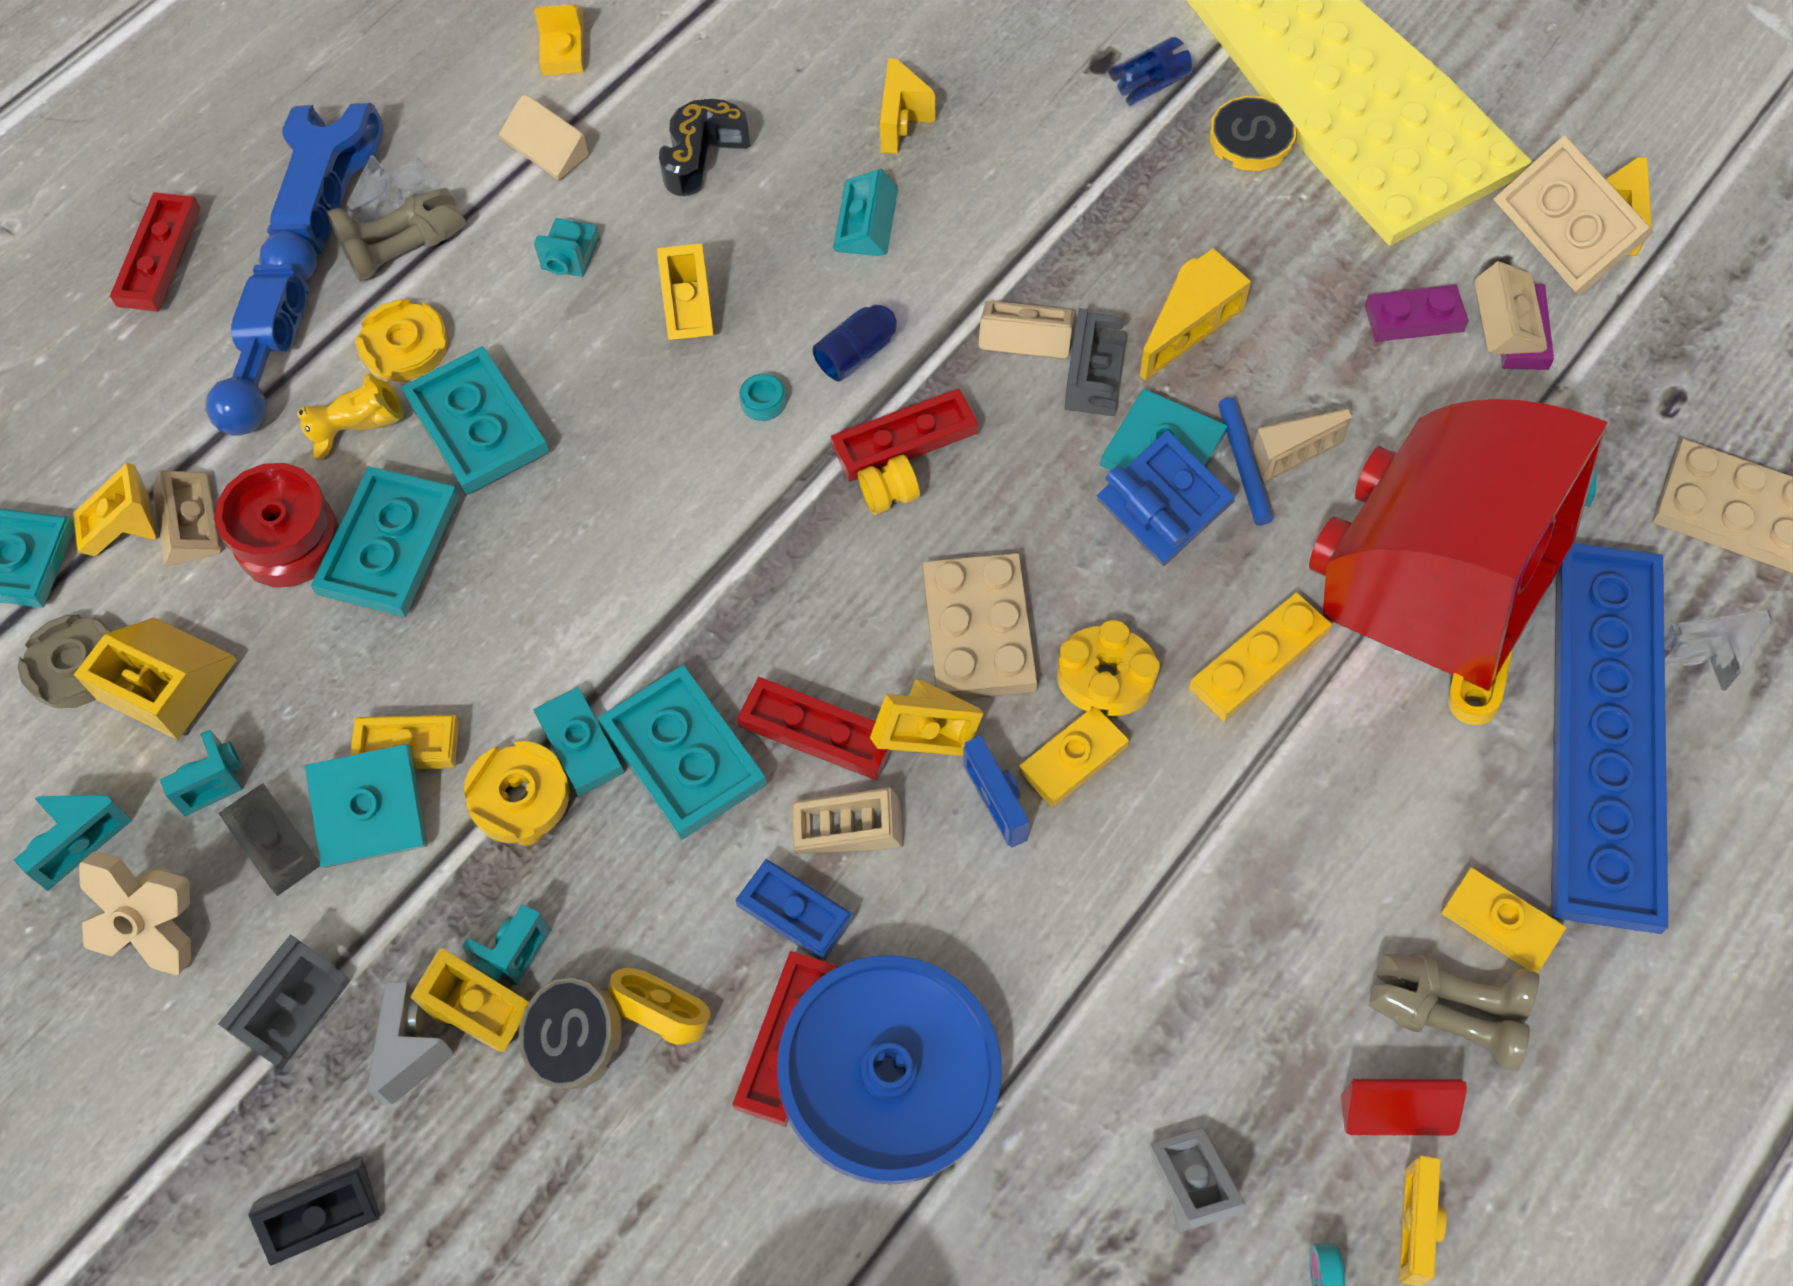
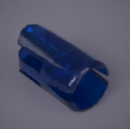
M1169 37L1112 67L1108 71L1109 77L1113 82L1119 81L1117 89L1123 96L1128 95L1126 103L1129 107L1180 81L1192 72L1193 65L1189 50L1174 55L1172 52L1184 44L1182 40L1177 37Z
M877 304L871 307H863L854 312L813 346V356L820 369L829 378L841 381L882 350L889 343L891 336L895 334L897 320L894 312L886 306Z

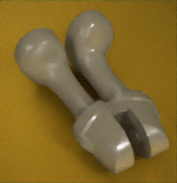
M447 188L408 196L405 198L406 204L380 219L366 223L355 222L342 208H334L327 211L339 244L359 281L372 277L380 266L404 252L422 244L427 248L435 246L441 241L454 236L456 232L466 225L464 216L460 209L455 206V200Z
M1417 953L1408 956L1380 955L1376 975L1379 979L1390 985L1373 986L1369 1000L1371 1008L1393 1019L1398 1026L1413 1032H1421L1424 1025L1459 1035L1487 1049L1495 1062L1502 1068L1514 1071L1519 1070L1525 1056L1530 1033L1529 1025L1524 1023L1528 1019L1536 1000L1539 987V973L1522 969L1516 971L1503 985H1488L1473 982L1439 969L1438 961L1430 956ZM1438 998L1481 1009L1498 1016L1504 1021L1493 1022L1462 1013L1438 1003Z

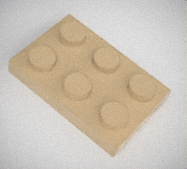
M1565 135L1493 199L1579 296L1654 233L1650 226Z
M1682 439L1675 451L1652 523L1793 573V477Z
M1019 553L922 562L935 687L960 699L1036 692L1037 679Z

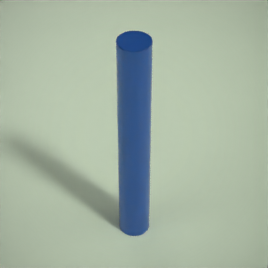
M1225 398L1218 403L1223 423L1228 426L1226 433L1256 525H1266L1273 520V514L1235 398Z

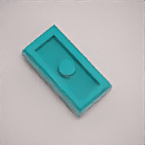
M579 687L533 709L578 797L624 774L619 760Z

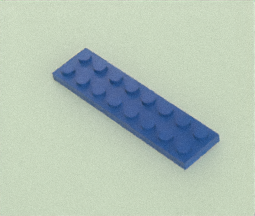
M1574 543L1557 572L1552 918L1662 934L1669 928L1663 555Z

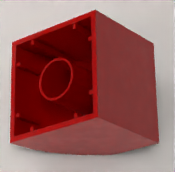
M1509 399L1472 400L1436 409L1419 418L1398 452L1382 446L1376 447L1364 465L1355 490V499L1365 504L1353 523L1336 516L1330 518L1322 529L1310 557L1309 569L1326 577L1323 617L1451 675L1456 673L1463 676V680L1489 691L1511 650L1513 651L1575 543L1608 422L1574 410L1544 403Z

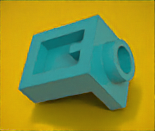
M555 218L548 236L537 235L534 242L541 269L557 275L568 274L584 277L600 237L597 225Z
M211 729L200 734L209 757L201 761L186 763L179 767L175 773L160 779L166 797L184 816L243 790L236 773L237 770L243 768L236 749L230 741L222 744Z
M522 904L515 916L507 918L501 925L496 935L494 950L469 938L465 940L461 948L472 961L470 966L496 982L502 977L518 986L551 932V929L539 912Z

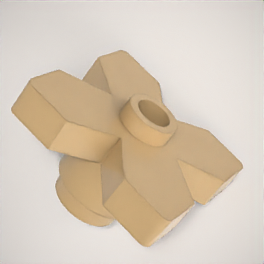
M97 851L91 853L79 864L80 888L101 908L94 911L82 922L84 947L112 957L131 941L150 968L175 976L179 975L191 962V939L171 919L178 917L190 905L189 880L164 867L145 870L137 877H134L121 858Z

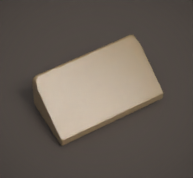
M524 94L518 100L498 134L499 139L558 181L589 156L584 135L527 94Z
M1497 261L1479 275L1474 283L1488 352L1492 354L1544 352L1547 349V342L1532 274Z
M987 300V302L985 301L981 316L979 348L990 351L1067 358L1070 349L1074 311L1072 309Z
M159 470L153 495L164 566H175L219 554L221 547L218 529L214 521L215 511L209 474L203 472Z

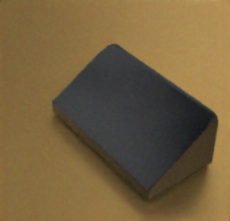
M362 1157L350 1160L261 1198L253 1203L248 1214L270 1266L380 1219L379 1209Z

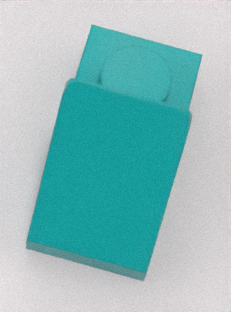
M107 795L38 796L35 800L57 824L46 833L35 837L26 849L13 860L25 874L48 891L132 820Z

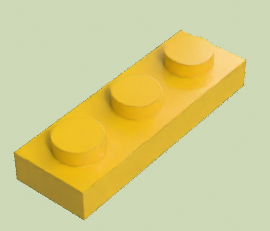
M1296 592L1193 677L1190 681L1189 689L1225 722L1329 634L1332 624Z

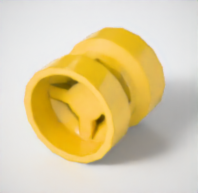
M903 454L889 459L887 465L882 467L881 471L873 466L858 471V480L862 494L870 511L875 516L889 511L892 500L895 503L900 501L907 504L920 498L916 476L908 459Z

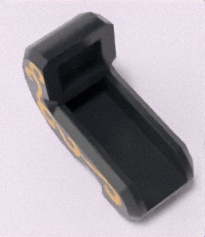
M713 98L693 100L677 108L670 119L669 125L672 147L664 145L659 150V162L664 186L669 192L677 196H688L699 191L702 187L708 144H715L719 148H749L750 138L746 113L735 103Z

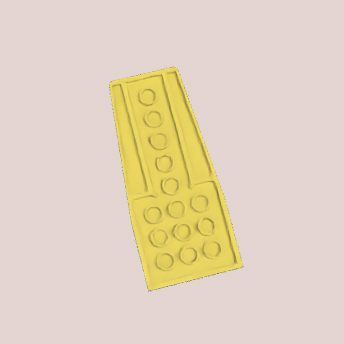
M1187 0L1259 95L1277 102L1295 124V141L1311 162L1389 247L1506 186L1532 164V161L1447 75L1360 0Z

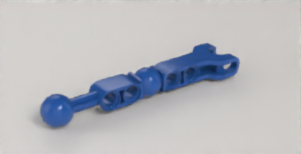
M372 103L350 104L339 120L327 126L317 114L313 105L294 106L288 114L282 134L289 147L293 150L292 156L271 212L270 225L267 229V233L270 236L260 248V265H254L253 275L248 278L231 324L233 343L241 351L233 376L217 382L206 398L205 411L211 424L225 434L242 436L256 431L266 417L267 402L258 385L270 352H286L294 342L310 289L307 282L316 272L317 255L322 254V246L328 241L332 231L327 211L340 208L351 176L356 171L367 166L377 156L383 137L384 125L376 107Z

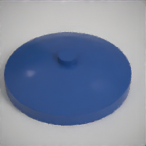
M882 955L857 959L843 964L821 977L804 993L792 1010L781 1037L777 1059V1082L781 1103L792 1129L801 1142L819 1160L835 1171L860 1181L875 1184L894 1185L923 1180L947 1169L961 1159L972 1148L987 1127L996 1108L1002 1080V1061L997 1035L991 1020L977 998L964 984L943 969L930 963L904 956Z

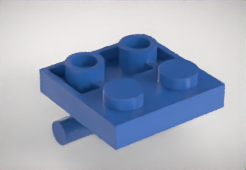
M1168 430L1128 467L1123 469L1118 465L1113 468L1105 478L1109 484L1097 494L1098 501L1163 567L1235 502V496Z

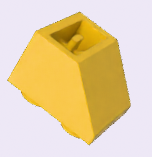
M153 617L104 634L74 673V676L97 701L179 740L237 659L234 655Z

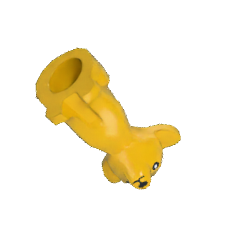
M368 374L364 376V383L361 387L339 395L329 406L322 404L304 406L298 410L297 415L300 418L299 424L304 436L314 443L313 457L317 460H322L330 452L333 439L339 430H369L387 427L403 419L404 410L400 397L394 388L386 381L377 379L373 374Z

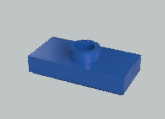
M981 735L965 742L963 747V766L1007 846L1013 848L1026 842L1030 821L1017 800L1021 795L1013 775L1009 770L1001 772Z
M768 859L764 860L735 900L737 907L821 961L826 960L854 920L853 913Z

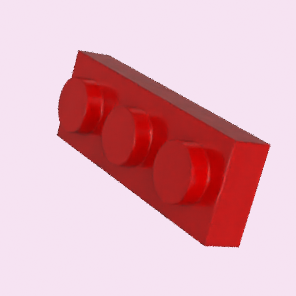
M152 193L110 294V298L116 307L159 312L200 211V206L195 196Z
M960 388L831 435V446L848 481L851 482L858 479V471L871 466L881 471V468L887 465L889 459L902 454L910 460L978 434V422Z
M759 676L737 717L738 726L876 781L891 752L888 749H877L870 738L876 721Z
M789 951L732 1103L734 1110L784 1127L787 1126L788 1119L781 1103L777 1082V1059L781 1037L786 1022L799 999L821 977L839 966Z

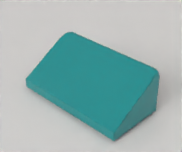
M882 168L845 181L833 249L836 252L874 256L887 254L898 189Z

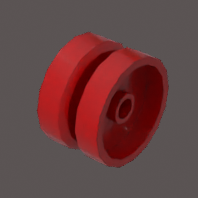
M265 463L243 471L226 485L216 502L215 524L220 537L228 549L233 552L236 561L254 581L274 588L294 587L314 579L339 527L337 518L329 503L325 500L316 480L303 468L287 463Z

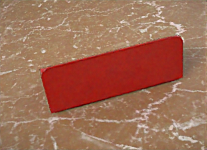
M1353 1079L1341 1094L1344 1130L1348 1135L1452 1136L1457 1133L1460 1127L1467 1092L1466 1081H1462V1079Z

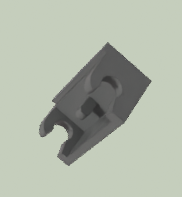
M1079 308L1067 379L1064 410L1115 416L1126 334L1116 331H1105L1102 328L1122 329L1123 319L1120 317L1088 312V309Z
M290 934L218 1025L282 1070L351 980L337 970L333 963Z

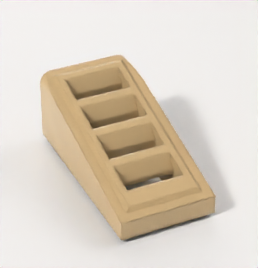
M1349 409L1260 427L1257 430L1252 452L1262 482L1272 479L1343 443L1352 419Z
M891 788L793 801V851L796 854L885 850L903 847L901 800ZM881 811L882 828L876 829L875 812ZM861 812L862 831H855L854 813ZM834 813H840L841 834H833ZM812 814H820L819 837H812Z

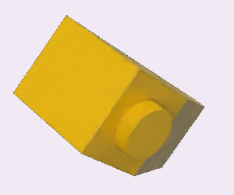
M1214 248L1198 259L1191 258L1180 269L1143 349L1139 376L1145 381L1245 309L1251 281Z

